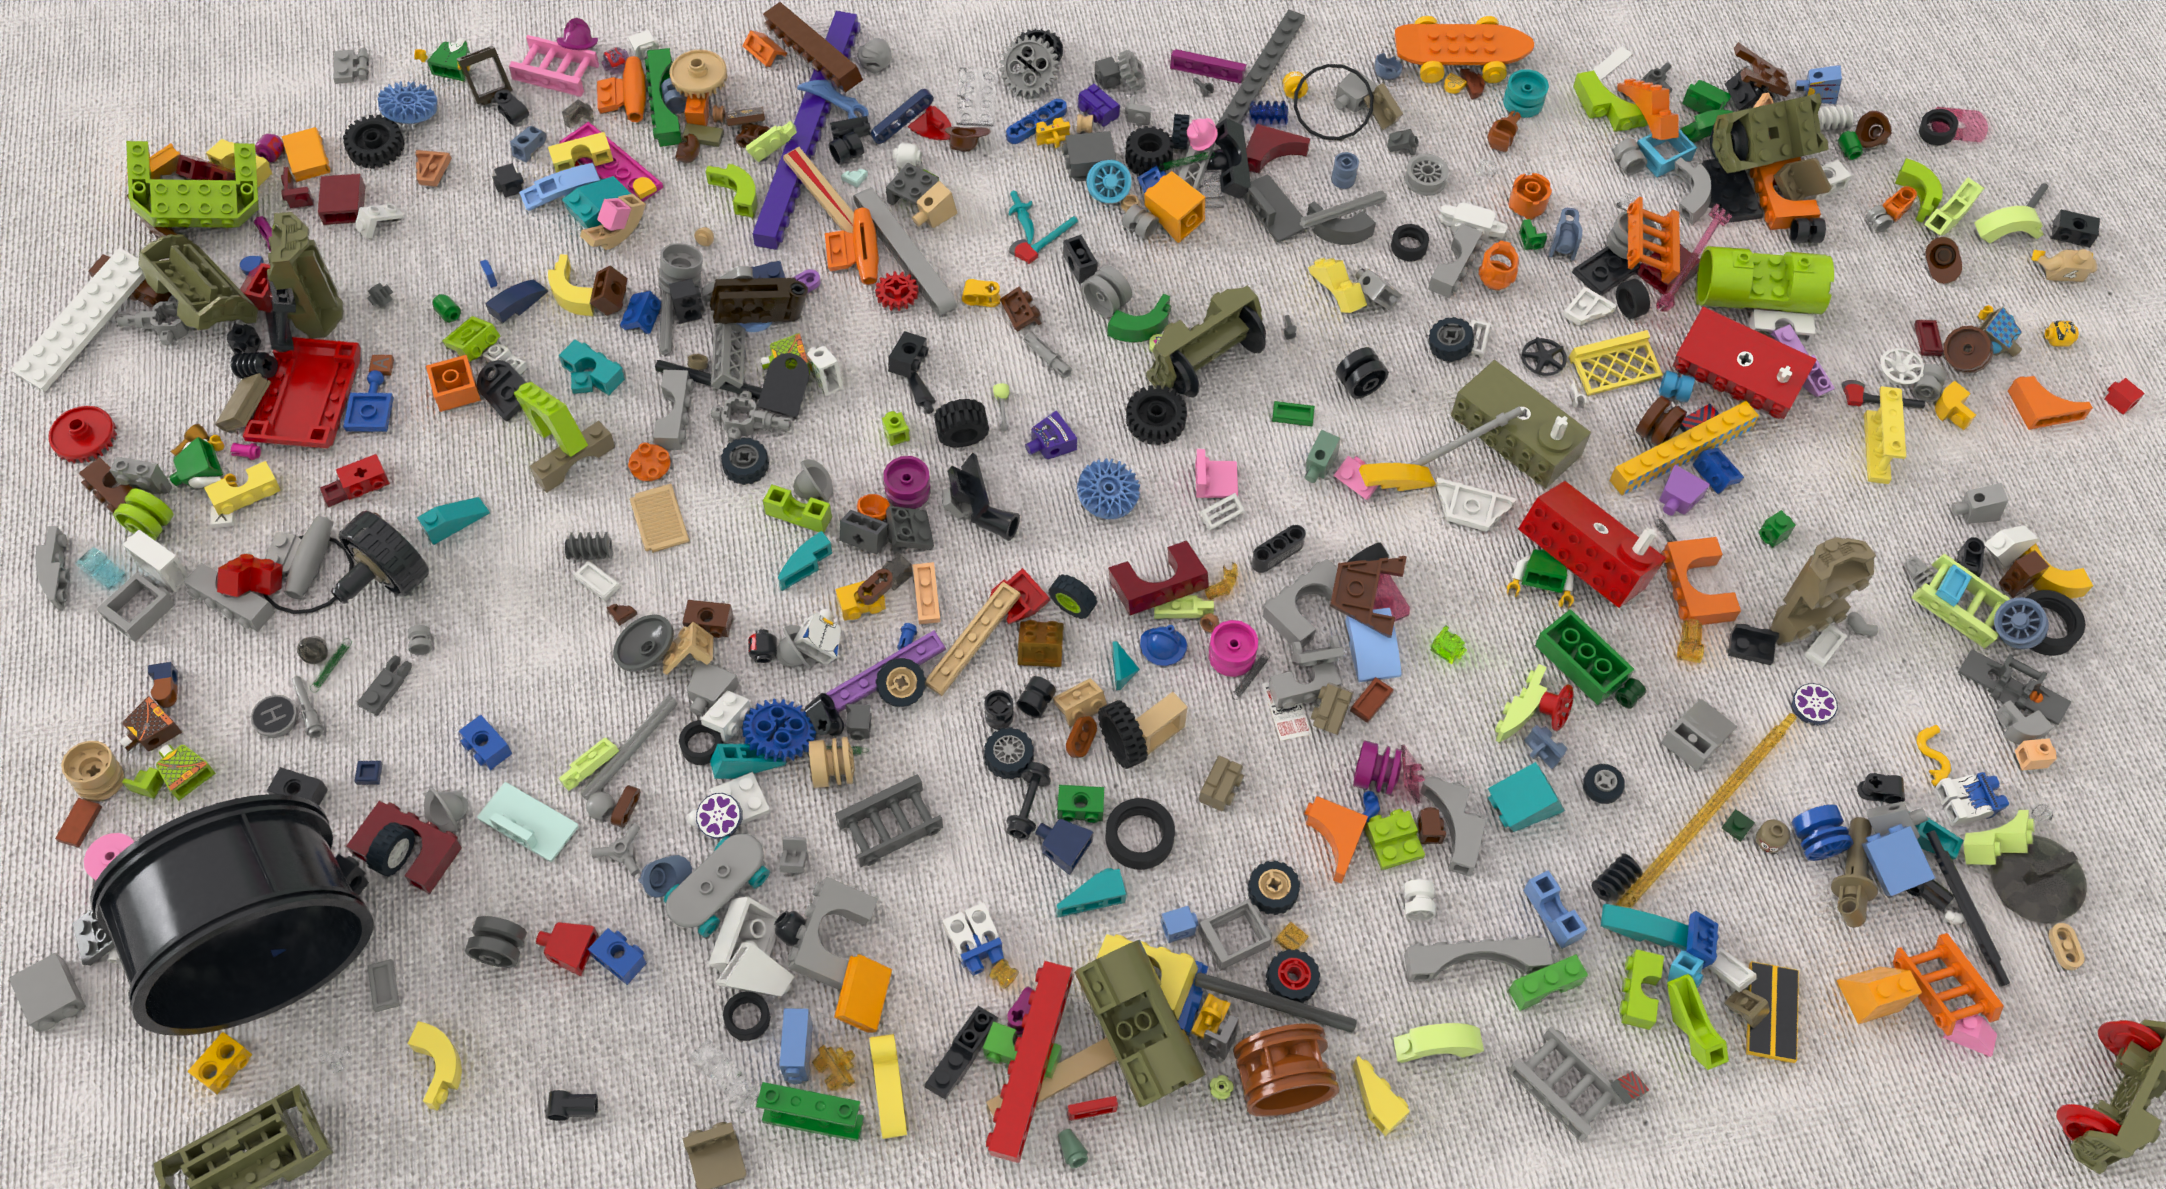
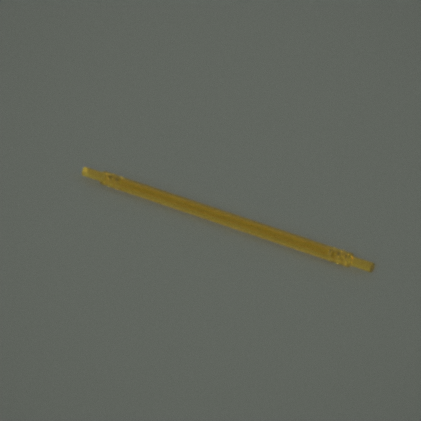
M1789 713L1779 725L1774 726L1615 906L1632 908L1786 735V730L1797 719L1793 713Z

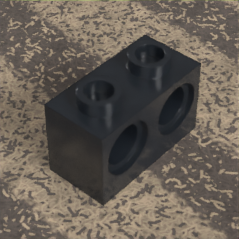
M692 279L668 284L678 323L682 324L702 319L701 310H704V306L700 298L699 286H694Z

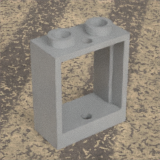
M136 572L97 608V611L108 623L136 642L175 605L170 599L172 595L164 587L159 589L156 587L155 581L149 576L143 577ZM145 588L157 598L129 623L117 612L138 592Z
M1249 899L1199 922L1198 932L1220 971L1270 947L1273 937L1272 932L1267 924L1264 925L1262 923L1258 907L1252 905ZM1245 915L1259 941L1228 956L1214 929Z

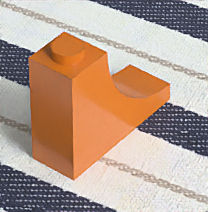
M2035 376L2018 377L2008 389V393L2028 430L2084 420L2093 408L2090 402H2073L2053 395L2037 381Z
M1316 796L1314 803L1309 802L1304 814L1308 816L1306 825L1316 829L1330 844L1336 863L1333 881L1342 884L1368 816Z

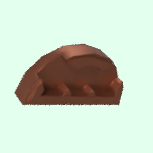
M1460 69L1461 78L1467 81L1466 89L1471 100L1478 98L1482 95L1485 87L1483 77L1479 73L1471 72L1470 69Z

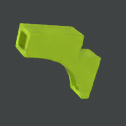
M1594 70L1577 73L1573 88L1589 119L1607 116L1615 132L1648 126L1638 106L1610 92L1601 83Z

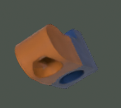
M172 662L148 665V674L154 680V686L151 689L152 698L162 708L173 706L177 701L178 670Z

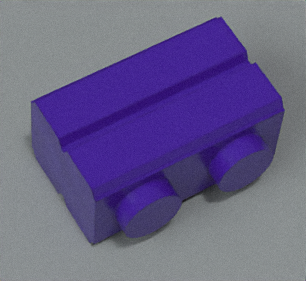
M1092 84L1079 93V109L1082 112L1093 115L1095 123L1098 122L1105 127L1120 116V105L1096 84Z

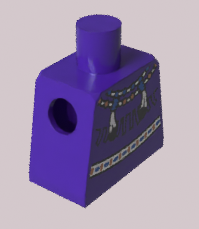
M1056 410L1032 427V441L1025 444L1029 455L1040 451L1043 457L1049 460L1077 450V437Z

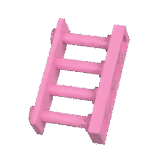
M527 35L529 52L522 63L511 61L509 69L512 79L581 97L584 93L581 77L588 66L599 67L596 52L591 50H570L560 46L557 42ZM537 53L546 55L539 67L530 66ZM554 57L563 59L556 72L547 70ZM571 61L580 63L574 76L564 74Z

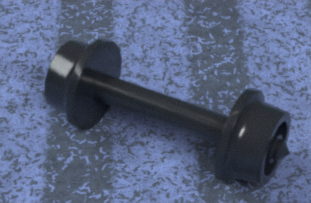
M1031 762L1021 774L1022 778L1030 784L1019 816L1010 815L1006 820L1008 824L1007 833L1014 838L1021 840L1029 839L1031 832L1036 829V824L1028 819L1038 786H1048L1051 782L1049 777L1050 768L1044 764Z

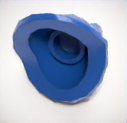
M1173 625L1149 629L1141 635L1140 640L1143 655L1155 665L1168 666L1176 664L1187 652L1188 644L1185 637L1175 631Z

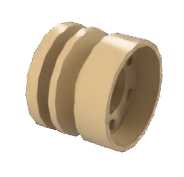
M842 737V748H838L836 738L832 739V749H827L824 740L809 741L810 766L814 789L829 787L830 776H835L838 786L842 785L841 775L845 774L847 784H853L855 764L853 749L850 746L848 737Z
M85 741L78 743L69 749L61 763L62 773L82 799L88 801L108 799L116 794L123 785L122 781L125 778L124 769L116 760L109 747L102 742Z

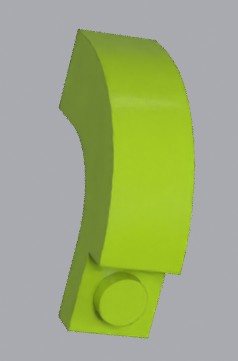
M1906 158L1899 170L1895 184L1903 187L1909 186L1916 190L1920 200V207L1915 220L1923 223L1925 217H1930L1932 211L1934 212L1941 202L1943 196L1942 186L1937 176L1930 169L1919 162Z
M729 163L726 169L707 166L705 173L708 184L729 188L736 192L733 200L735 215L754 218L758 200L755 184L751 176L742 168Z

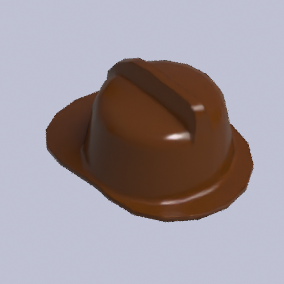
M948 127L945 129V132L950 135L951 149L959 151L974 149L979 137L991 133L990 129L983 127Z
M1938 237L1932 240L1927 245L1925 251L1930 274L1939 283H1951L1962 272V260L1958 246L1952 239L1947 237Z

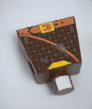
M148 696L123 721L122 724L130 733L119 742L128 752L139 743L147 751H152L178 736L182 731Z

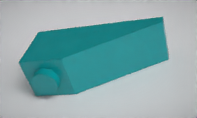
M479 497L436 506L418 516L417 519L426 536L435 545L485 517L490 512Z
M717 744L710 763L714 779H736L751 772L755 774L784 766L787 761L783 762L781 758H778L774 762L772 756L765 760V754L762 753L757 756V749L750 750V744Z
M1107 868L1095 874L1057 904V918L1125 903L1126 891L1120 869L1113 870L1112 868Z

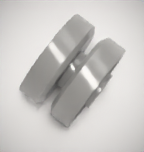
M1627 211L1620 213L1607 236L1608 247L1613 253L1624 259H1627L1628 254ZM1643 218V224L1657 229L1654 221ZM1643 233V239L1653 243L1656 237ZM1643 248V254L1646 255L1649 250Z
M1102 266L1082 284V293L1085 300L1095 312L1104 317L1112 316L1116 310H1119L1120 307L1124 306L1132 298V289L1129 282L1112 266Z

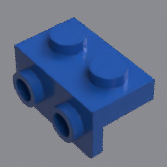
M651 291L633 294L623 314L620 326L624 330L640 327L646 334L651 333L661 309V301Z

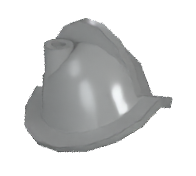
M807 459L802 461L800 464L804 470L794 480L793 488L795 493L800 498L806 500L810 499V497L818 498L821 496L826 502L832 495L833 490L832 480L828 471L815 460Z
M797 625L784 627L783 632L786 637L777 646L776 656L778 661L789 667L804 664L810 669L816 660L799 651L793 642L801 627Z
M431 787L425 795L423 806L425 816L429 822L435 824L444 833L446 831L453 833L459 829L457 821L463 818L469 805L461 790L437 792Z

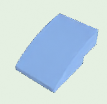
M1390 608L1373 610V613L1392 616ZM1347 616L1345 622L1350 639L1349 647L1358 682L1373 681L1375 677L1379 680L1401 677L1395 627L1393 626L1391 638H1388Z

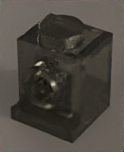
M898 551L894 553V559L886 562L882 569H887L892 573L893 586L891 589L894 591L913 576L912 564ZM880 578V579H879L880 581H885V582H887V578H885V579Z

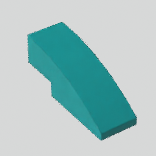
M822 531L802 544L786 562L778 576L779 586L782 591L818 571V562L833 554L831 542Z
M1928 818V821L1916 825L1920 835L1917 841L1921 849L1935 854L1926 833L1935 830L1944 850L1948 851L1951 859L1957 858L1964 841L1963 839Z

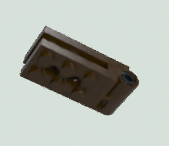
M796 278L716 279L710 300V309L714 311L713 322L714 324H746L754 322L797 321L802 313L808 287L803 282L796 281Z

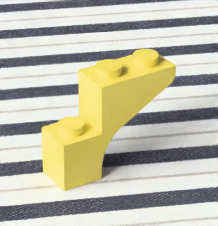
M1320 258L1314 261V265L1308 267L1310 274L1332 292L1341 312L1352 313L1367 306L1360 283H1352L1349 280L1343 260H1335L1334 258L1325 260V258Z

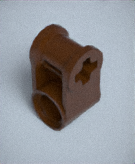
M751 123L742 124L741 132L736 136L735 141L739 146L746 148L748 144L770 130V128Z

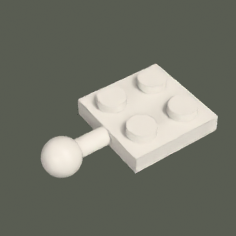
M753 772L710 789L711 795L714 793H725L731 795L740 803L743 810L741 825L770 814V808ZM697 809L692 810L688 815V822L693 827H698L696 822Z

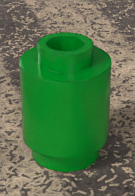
M1846 131L1840 135L1838 144L1844 156L1849 160L1859 158L1863 154V147L1856 132Z
M439 294L432 301L433 309L445 322H454L459 318L461 309L449 296Z

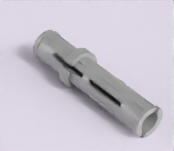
M1032 331L1024 336L1023 341L1042 357L1050 368L1055 369L1063 378L1071 374L1072 368L1061 359L1062 357L1058 353L1053 352Z

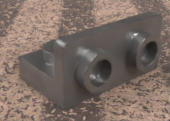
M1229 1015L1227 1022L1224 1020L1221 1022L1217 1034L1209 1030L1205 1031L1203 1049L1207 1055L1215 1059H1219V1057L1224 1060L1226 1059L1237 1036L1239 1018Z

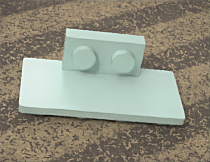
M507 782L503 783L477 816L481 822L549 862L556 858L579 827L578 823Z

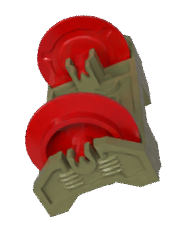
M2144 1019L2141 1023L2128 1020L2103 1023L2098 1029V1037L2102 1044L2117 1056L2114 1066L2125 1072L2110 1105L2100 1100L2098 1104H2094L2092 1109L2081 1105L2066 1104L2057 1110L2056 1117L2065 1134L2073 1141L2070 1147L2076 1160L2097 1174L2105 1172L2107 1166L2120 1159L2131 1157L2137 1149L2142 1150L2149 1142L2153 1144L2161 1133L2158 1128L2162 1120L2147 1112L2146 1109L2151 1099L2154 1097L2159 1098L2166 1091V1022Z

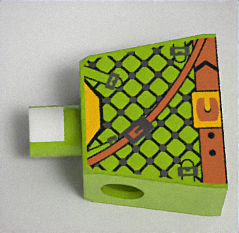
M800 333L771 343V356L760 358L764 370L769 368L770 363L777 356L792 353L800 356L806 362L809 369ZM788 360L785 366L792 370L797 367V362L795 360Z
M165 745L159 751L162 759L156 763V767L168 789L178 801L216 774L204 759L185 745H180L176 749L171 745Z

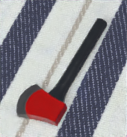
M1857 380L1842 382L1841 385L1848 405L1861 406L1863 403L1880 404L1879 395H1871L1864 392V383ZM1902 398L1904 407L1922 409L1925 407V401Z

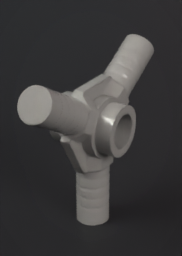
M632 824L624 838L616 840L609 847L591 848L592 857L609 856L617 862L624 863L632 876L638 874L640 870L632 859V841L640 827Z

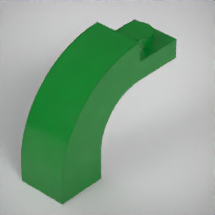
M1712 110L1694 116V122L1680 128V130L1690 141L1695 143L1711 136L1712 128L1718 115L1734 111Z
M1163 293L1154 309L1145 315L1133 316L1116 310L1108 323L1107 336L1119 341L1135 343L1150 340L1153 335L1161 334L1168 325V317L1172 308L1170 296Z

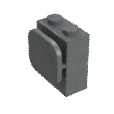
M1110 131L1065 135V144H1062V153L1067 157L1065 158V168L1069 170L1070 177L1076 181H1086L1089 170L1096 163L1104 160H1116Z

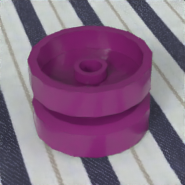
M900 456L886 465L883 472L885 496L894 507L916 509L928 501L931 494L930 475L927 465L922 460L913 456Z

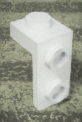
M389 203L386 205L360 207L355 228L365 238H373L377 221L403 218V213L394 204Z

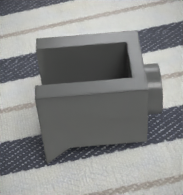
M845 704L847 733H850L853 740L870 739L871 706L866 704Z

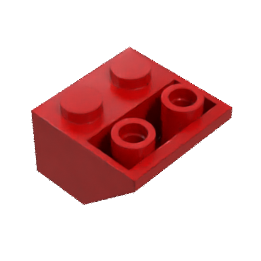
M261 263L249 272L240 290L258 310L271 312L273 308L267 282V270L270 269V265Z

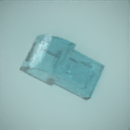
M94 547L89 549L75 562L81 570L91 578H95L108 590L114 587L126 575L104 553Z

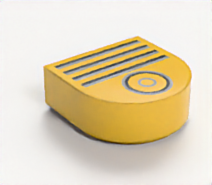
M1450 73L1445 79L1444 89L1451 94L1459 93L1466 86L1467 81Z

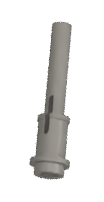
M295 676L292 678V682L303 710L301 716L306 725L305 732L311 738H317L323 734L324 726L319 722L316 710L311 707L301 677Z

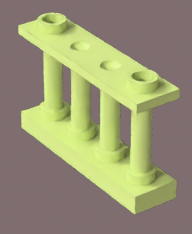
M1942 554L1931 565L1938 572L1930 585L1927 583L1923 584L1914 592L1911 598L1985 649L1999 636L1992 629L1994 617L1998 608L2004 602L2010 600V598L1964 568L1953 558ZM1953 564L1972 576L1966 590L1975 596L1966 611L1957 604L1953 607L1936 595L1938 587ZM1982 601L1993 608L1985 623L1974 617Z

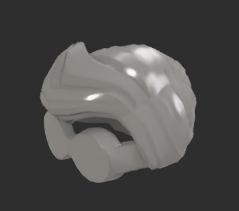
M874 38L860 46L857 53L858 60L863 68L868 69L873 74L886 68L892 58L888 43L880 38ZM867 63H876V64H878L879 66H875V65H872V64L867 65Z

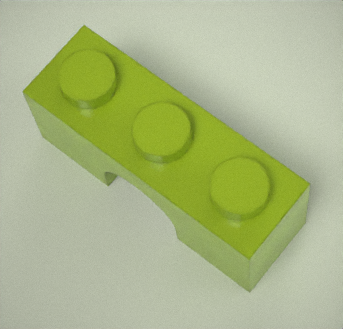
M771 484L763 499L766 515L816 532L822 531L824 533L832 519L830 503L810 497L808 503L804 504L792 496L791 490Z
M1635 949L1631 956H1627L1625 970H1628V976L1624 978L1622 992H1625V998L1621 1001L1619 1007V1014H1622L1621 1023L1650 1030L1656 1023L1659 1000L1647 997L1641 989V984L1656 986L1662 977L1663 955Z

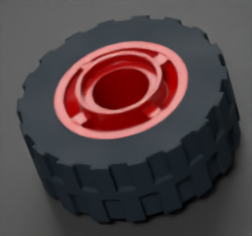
M1286 949L1284 952H1279L1272 959L1266 972V985L1269 988V992L1304 1003L1306 1000L1308 1001L1314 995L1320 982L1319 966L1315 963L1313 957L1298 949ZM1288 974H1295L1298 980H1291Z

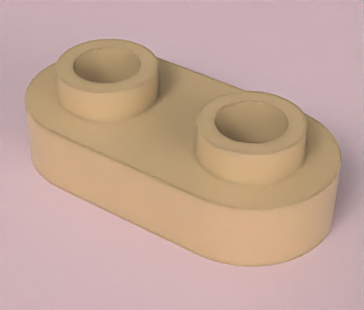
M2065 923L2054 925L2049 930L2048 937L2058 963L2066 970L2078 969L2084 963L2085 957L2074 929Z

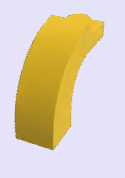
M2036 543L2019 556V558H2022L2035 550L2044 559ZM2046 561L2050 567L2033 586L2037 590L2055 591L2072 599L2085 596L2093 587V584L2084 568L2069 571L2060 570Z

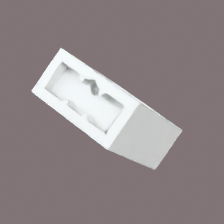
M141 530L130 536L123 544L138 567L176 593L184 585V581L189 576V573L177 556Z

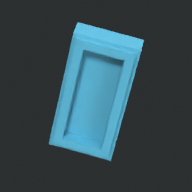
M1953 564L1946 573L1936 595L1954 607L1962 597L1972 576Z

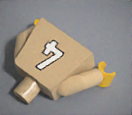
M2034 249L2031 260L2038 261L2045 268L2046 280L2084 282L2088 275L2096 272L2098 268L2096 260L2093 258V253L2086 249L2063 250L2052 258L2045 256L2046 251Z

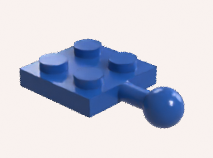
M373 370L367 375V381L370 384L368 393H350L343 425L345 431H388L394 397L392 393H377L378 386L384 382V376L380 371Z

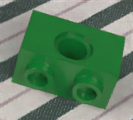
M1059 785L1057 819H1063L1068 822L1084 820L1087 823L1103 821L1105 787ZM1084 803L1086 806L1083 808H1079L1076 806V804Z

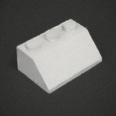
M750 897L731 899L708 965L723 972L742 943H753L770 956L777 937L774 923L780 915Z

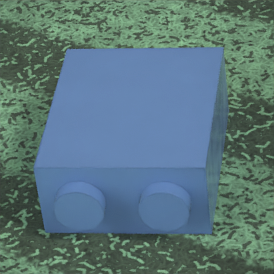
M1895 825L1888 828L1889 833L1882 836L1880 833L1866 837L1867 842L1861 844L1885 896H1893L1935 879L1911 826Z
M784 1008L779 1067L784 1081H788L790 1084H801L803 1081H809L813 1022L809 1009Z

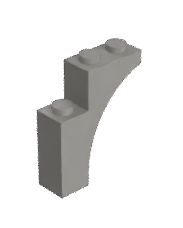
M1426 776L1420 793L1439 809L1451 835L1452 854L1448 870L1471 877L1476 865L1487 819L1481 818L1474 813H1464L1470 792L1469 788L1459 783L1445 782L1439 777Z

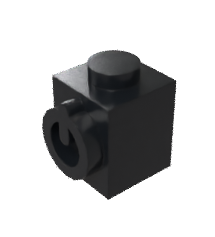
M513 163L494 169L496 175L492 176L498 193L503 192L506 198L519 194L523 190L521 184H524L523 177L520 172H516Z

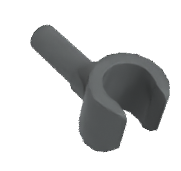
M1196 77L1193 79L1202 89L1204 97L1208 96V91L1213 93L1214 85L1212 83L1204 84Z
M1285 315L1287 328H1284L1283 331L1285 338L1289 340L1296 337L1297 327L1291 323L1290 316Z

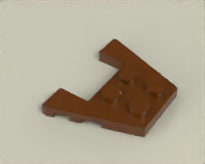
M1738 42L1734 47L1735 55L1751 63L1753 71L1744 67L1740 73L1742 81L1746 83L1750 80L1754 81V85L1759 88L1765 85L1769 87L1768 91L1787 97L1791 89L1786 72L1776 68Z
M1398 556V558L1392 559L1380 558L1374 561L1361 560L1338 563L1330 606L1382 635L1391 638L1395 617L1373 613L1380 573L1403 577L1407 556Z

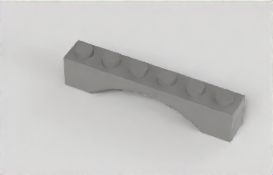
M1537 935L1529 936L1526 939L1508 937L1503 939V941L1483 939L1480 942L1470 943L1469 940H1462L1456 944L1437 942L1430 946L1417 943L1407 947L1404 954L1408 982L1432 981L1440 972L1462 961L1474 959L1501 962L1516 968L1524 974H1531L1553 964L1548 937L1540 938Z

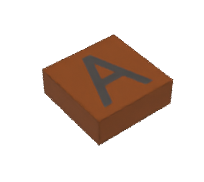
M372 355L369 372L377 370L383 376H391L394 363L393 355Z

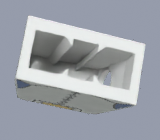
M822 609L819 614L814 613L807 618L793 640L799 651L824 665L837 658L841 627L831 621L833 613L827 609Z

